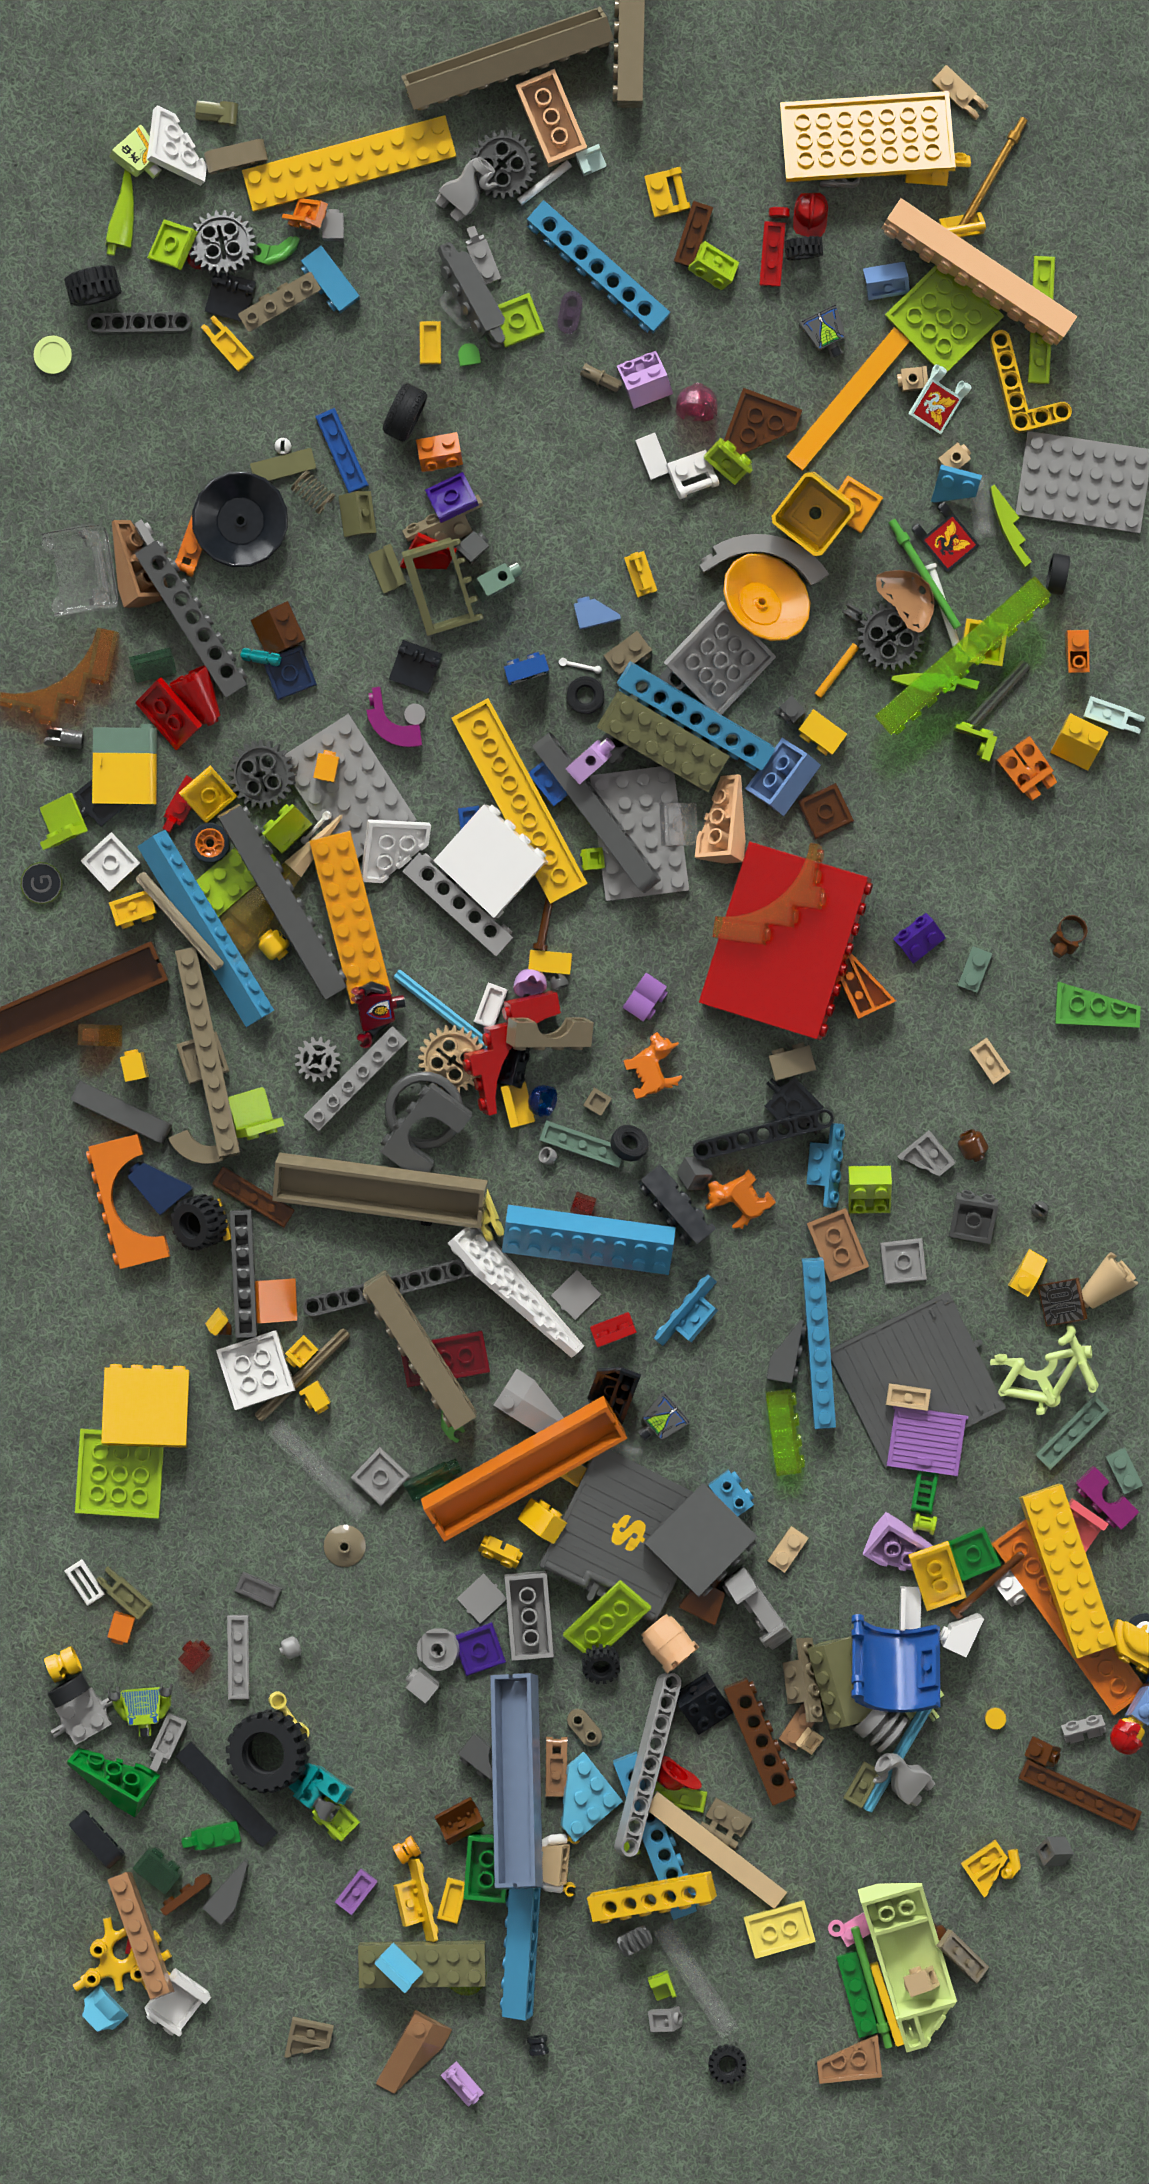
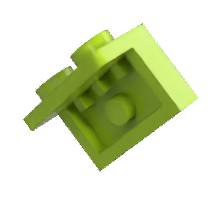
M720 438L704 455V459L736 485L747 472L750 474L753 471L752 461L745 454L740 455L735 451L736 447L727 440L725 442Z
M327 1796L323 1799L326 1802L335 1803ZM338 1804L341 1807L331 1822L319 1818L317 1810L314 1808L312 1810L314 1814L312 1816L313 1819L320 1826L324 1824L329 1829L327 1833L335 1841L339 1839L342 1842L360 1823L342 1804Z

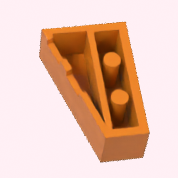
M853 954L847 957L845 963L848 965L844 977L841 976L840 984L857 1019L896 1002Z

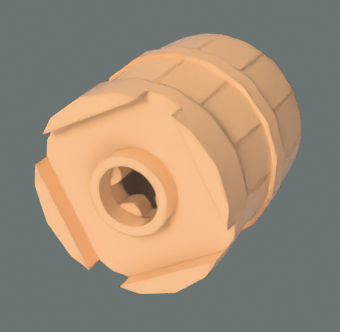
M667 1614L641 1634L643 1637L642 1641L649 1649L650 1654L663 1665L662 1668L667 1674L699 1648L695 1641L692 1642L684 1627L680 1626L672 1616L669 1617Z

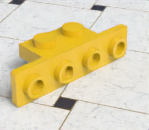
M955 153L956 167H970V156L965 153ZM949 171L906 174L905 183L947 186Z
M410 1858L408 1865L412 1880L393 1885L402 1925L407 1927L422 1922L426 1941L435 1942L438 1941V1927L434 1923L432 1915L434 1909L429 1902V1888L423 1876L424 1866L420 1859Z

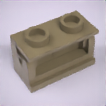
M804 1042L792 1045L793 1049L789 1051H784V1048L773 1050L772 1055L768 1057L774 1080L816 1070L810 1045L805 1046Z

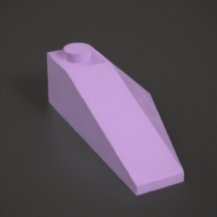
M885 1512L873 1526L863 1555L882 1566L887 1567V1565L898 1567L899 1570L906 1571L907 1569L913 1571L908 1555L933 1545L915 1531H912L905 1523Z

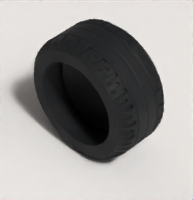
M409 383L403 384L384 421L382 428L384 433L402 442L408 440L423 411L428 397L427 393Z

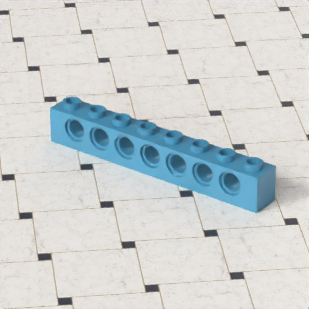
M543 200L527 218L529 223L527 227L534 234L540 233L545 238L543 240L545 244L551 249L556 247L561 252L559 256L567 263L572 261L576 265L575 270L583 277L585 275L589 276L592 279L590 283L597 290L603 289L607 292L608 295L606 297L613 304L619 303L624 307L622 311L630 319L635 317L640 322L638 324L639 327L646 333L649 331L654 333L670 315L669 310L547 202ZM546 222H553L556 228L548 232L544 229V224ZM562 236H569L572 241L569 245L564 246L559 240ZM578 250H585L587 257L580 260L576 258L575 253ZM594 264H600L603 267V271L595 274L592 272L591 267ZM609 278H616L619 281V285L615 288L609 287L607 285ZM625 292H632L635 296L634 300L631 302L625 301L623 299ZM641 306H648L651 310L650 314L647 316L641 315L638 311Z
M631 661L617 681L620 687L619 690L625 695H635L638 697L637 701L646 707L649 704L657 708L655 712L665 718L667 715L674 718L673 722L682 728L685 726L692 729L691 733L700 739L703 736L710 740L709 744L717 749L723 747L728 750L727 754L736 760L740 757L746 761L745 765L753 770H756V768L763 770L775 751L774 746ZM640 681L647 683L646 688L642 691L636 689V684ZM657 692L665 693L664 699L661 701H655L654 695ZM676 702L683 704L682 709L678 712L672 711V705ZM693 713H699L700 720L691 722L690 716ZM711 724L718 725V730L714 733L708 732V727ZM734 734L736 735L735 742L731 744L726 743V737ZM747 745L754 746V750L750 754L743 752L744 747Z
M637 1751L613 1760L626 1797L631 1782L628 1775L634 1770L638 1755ZM644 1780L640 1782L641 1790H644L646 1785ZM638 1800L634 1804V1808L636 1811H638L640 1808V1802ZM654 1817L652 1820H646L642 1839L658 1881L670 1879L666 1876V1872L670 1869H675L678 1872L677 1877L688 1875V1873L683 1874L681 1866L684 1865L680 1853L676 1854L673 1846H676L673 1834L668 1835L667 1825ZM654 1830H660L663 1836L661 1839L655 1840L651 1837V1833ZM663 1849L671 1853L667 1859H661L658 1854ZM688 1888V1892H689L691 1895L696 1896L695 1892H694V1893H691L690 1890H689V1888ZM668 1891L669 1897L676 1899L673 1892ZM692 1904L690 1908L682 1910L679 1907L671 1908L670 1913L673 1920L696 1912V1905L698 1904Z

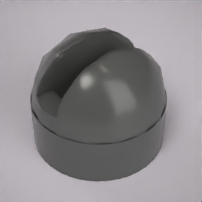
M558 974V979L555 976L551 978L553 991L560 990L569 985L567 978L563 974Z
M1038 1201L1032 1205L1031 1211L1035 1217L1043 1218L1048 1214L1049 1208L1045 1202ZM1038 1205L1045 1210L1044 1214L1035 1209V1207Z

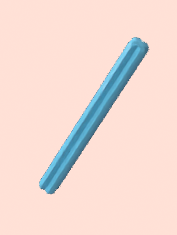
M397 971L393 977L394 980L453 1026L456 1025L459 1031L462 1027H464V1033L466 1034L472 1030L471 1038L478 1036L479 1038L476 1043L484 1044L482 1033L403 971Z
M932 1709L916 1712L893 1753L898 1754L904 1759ZM892 1769L888 1771L886 1781L875 1784L863 1806L866 1811L873 1812L891 1781Z

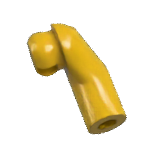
M1018 1849L1008 1850L1009 1862L1001 1870L1002 1878L1012 1879L1020 1870L1021 1864Z

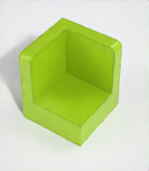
M668 1970L648 1977V1982L657 2001L670 1996L672 1998L677 1997Z

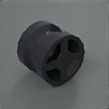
M547 2035L527 2037V2043L530 2045L528 2050L530 2056L549 2053V2047L546 2046Z

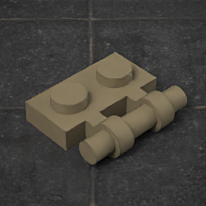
M716 1797L705 1815L712 1820L711 1823L708 1825L702 1821L700 1825L735 1850L738 1842L732 1839V1836L735 1833L742 1837L752 1818ZM720 1824L727 1828V1833L723 1834L716 1830V1826Z

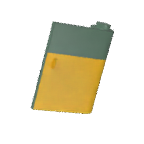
M141 724V728L93 727V804H157V728H153V724Z

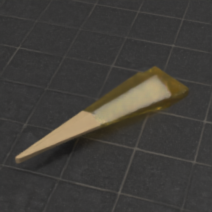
M339 815L311 840L330 836L342 819V815ZM307 842L281 865L284 870L281 873L284 880L289 879L293 887L296 886L314 859L310 842ZM256 886L222 916L220 921L235 946L246 954L263 935L275 915L260 889Z

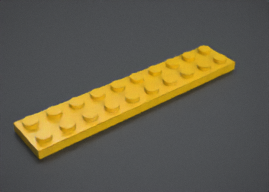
M446 115L244 169L242 173L252 210L255 212L296 201L300 198L315 196L455 158L456 153Z
M489 698L452 717V721L505 820H510L516 826L514 830L519 835L522 833L531 840L530 845L534 849L538 847L547 855L545 859L549 863L547 865L544 864L535 876L550 904L587 885L581 870Z

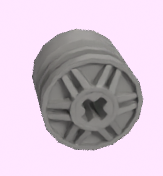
M872 1709L862 1722L853 1725L852 1730L862 1738L872 1733L869 1744L872 1746L877 1743L875 1749L880 1753L897 1740L908 1722L905 1716H901L897 1720L900 1712H893L888 1715V1712Z

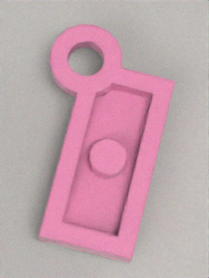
M864 1912L844 1924L840 1920H833L828 1925L829 1933L834 1937L841 1936L847 1947L855 1943L851 1931L852 1927L859 1926L862 1938L871 1934ZM835 1924H838L840 1926L839 1932H834L832 1930V1927Z

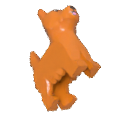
M656 1032L650 1037V1046L642 1050L632 1059L624 1060L626 1070L636 1069L638 1078H641V1082H643L641 1088L633 1089L636 1099L646 1097L648 1094H655L664 1088H673V1085H679L678 1082L682 1079V1076L664 1078L659 1064L660 1060L667 1057L679 1042L671 1043L668 1038H663Z
M748 1169L744 1175L725 1185H721L717 1181L708 1183L709 1193L707 1197L709 1202L705 1206L708 1210L734 1202L743 1214L732 1225V1228L743 1229L744 1225L747 1226L751 1219L759 1217L765 1209L772 1207L776 1201L768 1191L765 1193L764 1198L758 1197L756 1190L752 1186L756 1180L755 1176Z

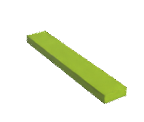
M1034 256L1032 286L1053 300L1055 257ZM1030 332L1028 383L1049 384L1051 345L1046 343L1042 339L1043 336L1037 332Z

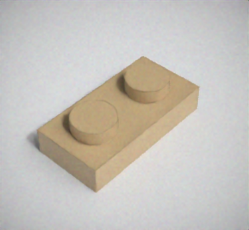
M988 1038L983 1039L969 1049L992 1084H995L1011 1073Z
M889 1383L886 1405L928 1411L931 1389Z
M790 1526L767 1561L785 1573L808 1540V1537Z

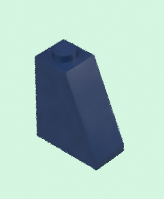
M139 1162L129 1169L131 1174L127 1176L159 1215L193 1189L191 1184L147 1163L142 1165Z

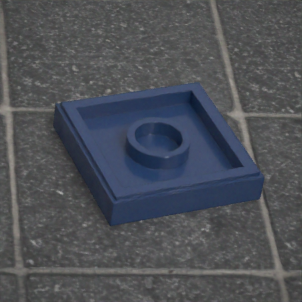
M302 646L281 653L279 666H273L270 663L268 665L264 664L277 700L317 685Z

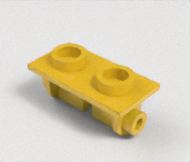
M636 552L624 557L637 597L656 592L657 588L645 552Z
M485 1535L478 1549L481 1555L488 1559L494 1558L500 1561V1564L504 1567L516 1569L523 1554L520 1552V1549L510 1544H506L504 1550L500 1549L503 1541L491 1535L489 1537Z

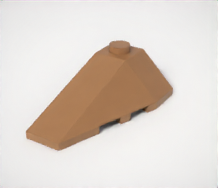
M131 520L112 521L117 583L124 608L143 607L163 600L135 555L137 551L142 549L143 540ZM164 579V585L168 587L166 579Z
M415 2010L376 2084L392 2093H396L443 2048L452 2029Z

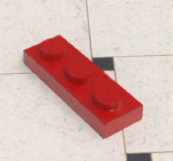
M764 221L759 286H781L786 223Z

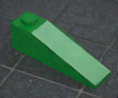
M78 1748L67 1761V1764L117 1808L133 1817H136L145 1806L160 1778L159 1774L144 1765L135 1763V1767L123 1764V1759L116 1758V1762L104 1759L103 1754Z

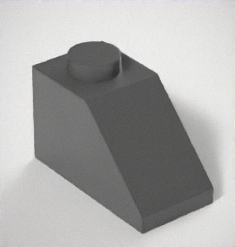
M473 531L456 546V551L461 556H465L466 561L473 565L489 548L487 544L489 540L481 532L477 534Z

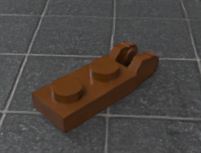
M204 1873L195 1878L193 1886L189 1883L179 1890L181 1894L178 1897L174 1898L171 1896L163 1902L164 1907L160 1909L163 1915H168L208 1886L212 1880L211 1875Z

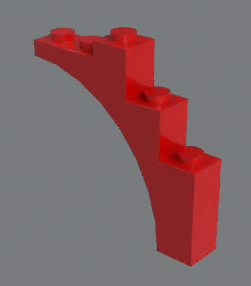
M547 991L504 1001L502 1012L507 1022L484 1027L482 1038L487 1048L464 1053L463 1069L468 1075L476 1076L474 1085L476 1090L479 1091L480 1099H478V1106L482 1113L486 1115L497 1114V1080L502 1064L509 1050L513 1047L506 1043L508 1018H529L539 1023L546 1018L560 1014L559 999L556 992Z

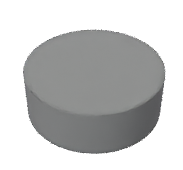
M411 704L405 709L404 716L408 723L417 725L424 721L426 713L421 705Z

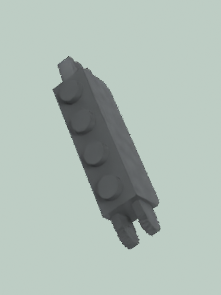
M451 242L442 244L437 250L442 260L440 269L443 278L449 283L451 292L459 301L461 310L470 321L473 332L477 334L479 339L484 338L490 349H499L505 340L501 329L505 320L502 312L469 253L464 251L458 253Z

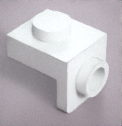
M1011 1571L995 1583V1586L1011 1607L1022 1603L1028 1595Z

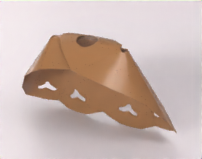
M904 570L885 571L877 575V591L884 599L896 607L899 616L905 622L907 628L918 633L923 632L929 625L934 612V597L929 583L918 574ZM920 586L926 589L925 594L919 592Z

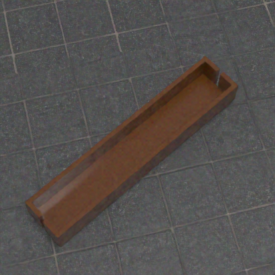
M153 941L1 1006L0 1054L169 981L170 979L163 963L157 962L160 956Z

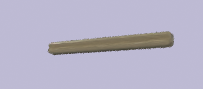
M140 873L136 877L139 885L215 971L220 969L224 961L147 873Z
M342 1328L292 1377L295 1390L350 1337V1333L346 1329ZM292 1392L269 1399L255 1413L256 1418L261 1422L264 1421Z

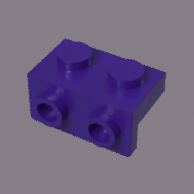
M927 913L917 917L911 925L901 930L894 937V941L913 964L946 939L937 924Z

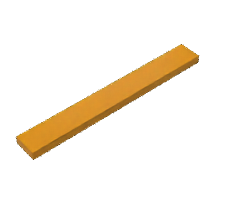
M894 327L786 458L803 471L910 340Z

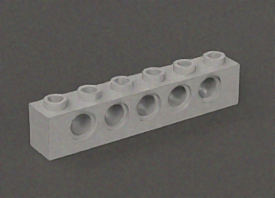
M418 853L402 872L497 957L513 939L511 936L513 931L504 923L502 926L496 923L495 920L497 918H493L487 911L484 912L479 907L480 904L463 893L465 890L456 882L453 884L448 879L449 875L441 867L438 870L432 865L434 861L428 854L421 855ZM425 869H431L434 872L432 880L426 881L422 878V873ZM441 883L449 885L450 891L448 894L441 895L438 893V886ZM462 897L465 900L464 908L456 909L453 906L454 899ZM477 911L481 914V920L478 923H471L469 921V914L471 912ZM489 925L494 926L497 930L496 935L492 938L487 937L484 933L485 928Z
M392 1026L304 1117L320 1131L408 1040Z

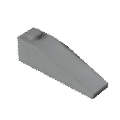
M519 1369L515 1370L494 1402V1406L536 1433L564 1418L536 1381Z

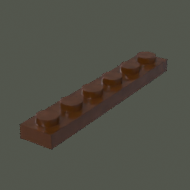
M1026 1759L1018 1776L1019 1779L1132 1831H1134L1142 1813L1141 1810L1029 1759Z

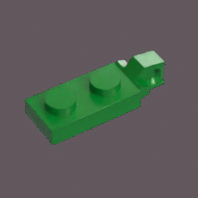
M237 1820L198 1828L191 1831L192 1836L182 1838L181 1840L183 1848L194 1846L195 1850H204L242 1841Z

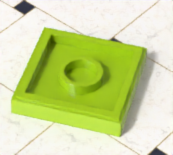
M164 219L147 258L154 262L182 270L198 231Z
M530 293L498 305L505 318L504 324L501 326L505 337L503 342L505 348L545 333Z

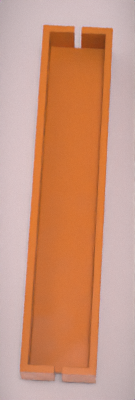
M602 1396L421 1498L423 1509L445 1542L626 1440L625 1430L605 1397Z

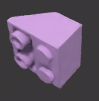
M656 351L617 365L634 409L673 394L667 373Z

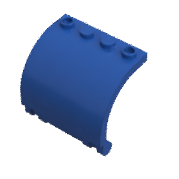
M852 1615L854 1629L851 1630V1683L854 1684V1689L851 1690V1697L855 1699V1702L864 1707L885 1712H918L940 1708V1627L931 1625L905 1631L885 1629L865 1622L864 1615Z

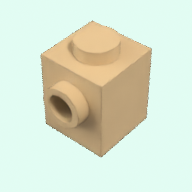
M957 443L939 457L937 461L940 465L960 469L971 460L969 456L971 452L964 444L960 445Z
M921 1966L914 1967L909 1970L910 1974L903 1977L904 1987L911 1997L940 1986L933 1966L921 1969Z

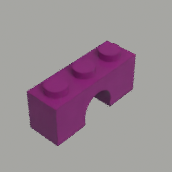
M1092 1466L1076 1482L1079 1486L1076 1490L1084 1498L1088 1496L1093 1501L1091 1506L1099 1514L1103 1511L1108 1516L1105 1520L1113 1528L1118 1526L1122 1530L1139 1511L1123 1495L1113 1503L1104 1501L1102 1491L1109 1481L1095 1466Z

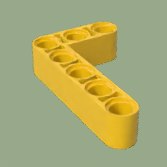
M1004 330L996 331L990 339V345L1012 430L1016 433H1024L1066 422L1072 413L1070 405L1066 402H1058L1028 410L1010 335ZM1003 336L1006 340L1005 345H997L995 337ZM1007 356L1010 358L1011 364L1009 366L1001 365L1000 357ZM1006 377H1013L1016 385L1013 387L1007 386L1005 384ZM1012 397L1020 399L1021 405L1019 407H1013L1010 404ZM1059 407L1064 408L1067 412L1066 417H1058L1056 409ZM1036 413H1044L1046 415V422H1038L1035 418ZM1016 418H1023L1026 421V426L1023 428L1017 427L1015 424Z

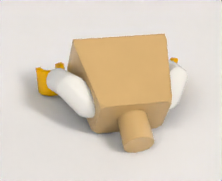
M565 1833L549 1835L542 1839V1889L554 1893L565 1892L567 1896L572 1897L574 1893L567 1892V1888H576V1886L572 1882H567L570 1844L566 1843L569 1841L572 1844H578L580 1841H572L569 1835Z

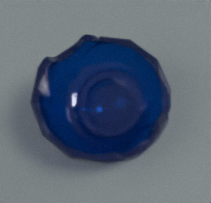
M546 1085L535 1087L528 1098L529 1110L534 1115L543 1117V1115L550 1116L557 1103L558 1094L556 1089Z

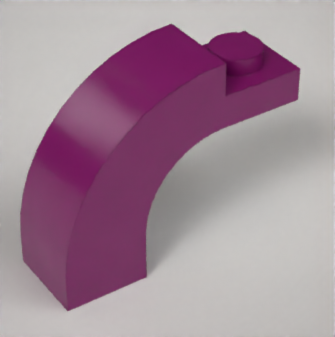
M381 687L372 688V693H369L370 706L374 705L375 709L366 711L376 733L385 741L399 747L411 748L422 746L420 725L399 726L392 723L384 712Z

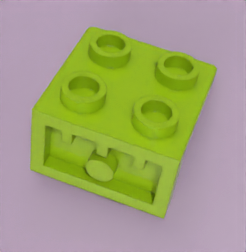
M962 722L960 725L956 724L953 729L954 731L985 740V742L980 743L977 755L980 756L979 761L988 763L997 737L993 736L994 732L984 728L980 729V731L973 729L974 725Z
M68 793L40 807L49 830V834L46 835L47 839L40 842L43 850L59 846L88 831L72 793Z

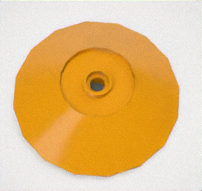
M764 553L746 554L732 563L725 574L723 592L727 607L738 624L752 635L769 641L788 640L800 633L809 620L810 599L806 585L797 572L781 559Z

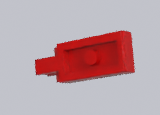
M187 775L163 816L167 818V821L162 829L171 833L175 824L180 826L185 821L192 809L179 794L183 788L194 780Z

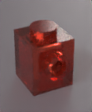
M196 1639L194 1642L189 1640L182 1647L184 1652L179 1656L178 1660L190 1672L194 1673L211 1656L212 1653L209 1651L211 1647L204 1640L199 1641Z

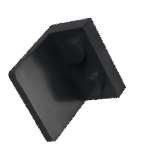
M708 1672L679 1691L677 1704L698 1735L733 1713V1710L718 1690Z

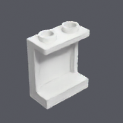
M175 1968L169 1975L175 1992L150 2000L144 2008L147 2014L146 2017L152 2023L157 2024L158 2022L164 2026L163 2029L172 2036L176 2034L180 2037L182 2035L181 2029L202 2002L206 2004L211 1997L205 1988Z

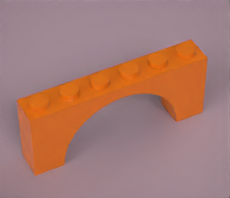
M139 1134L89 1146V1151H86L89 1164L93 1163L94 1171L91 1174L94 1184L98 1183L100 1192H97L99 1204L104 1205L105 1212L102 1213L104 1224H109L110 1233H107L110 1245H114L116 1253H113L115 1265H119L120 1269L171 1256L165 1235L157 1237L145 1236L131 1230L120 1219L114 1207L113 1187L118 1173L130 1160L144 1154Z

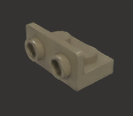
M636 631L606 653L604 658L615 673L620 676L630 661L635 664L638 661L641 664L651 657L649 653L652 652V649L639 632Z

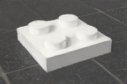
M112 832L81 860L109 892L141 864Z

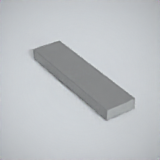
M227 1615L228 1700L250 1699L249 1615Z

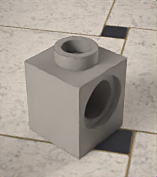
M327 210L326 216L322 221L323 241H344V213H340V210Z

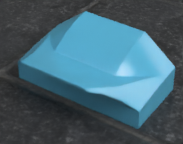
M100 1984L84 1999L85 2008L82 2016L97 2032L105 2029L113 2030L128 2016L127 2012Z

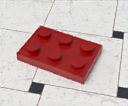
M162 677L156 680L135 702L175 750L182 747L202 726L200 721Z

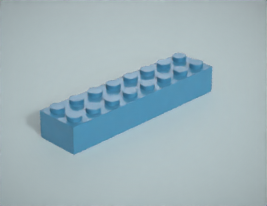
M508 1205L502 1252L669 1275L676 1227Z

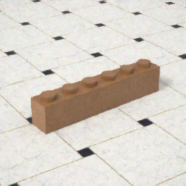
M126 1872L108 1879L150 2000L175 1992L132 1872Z

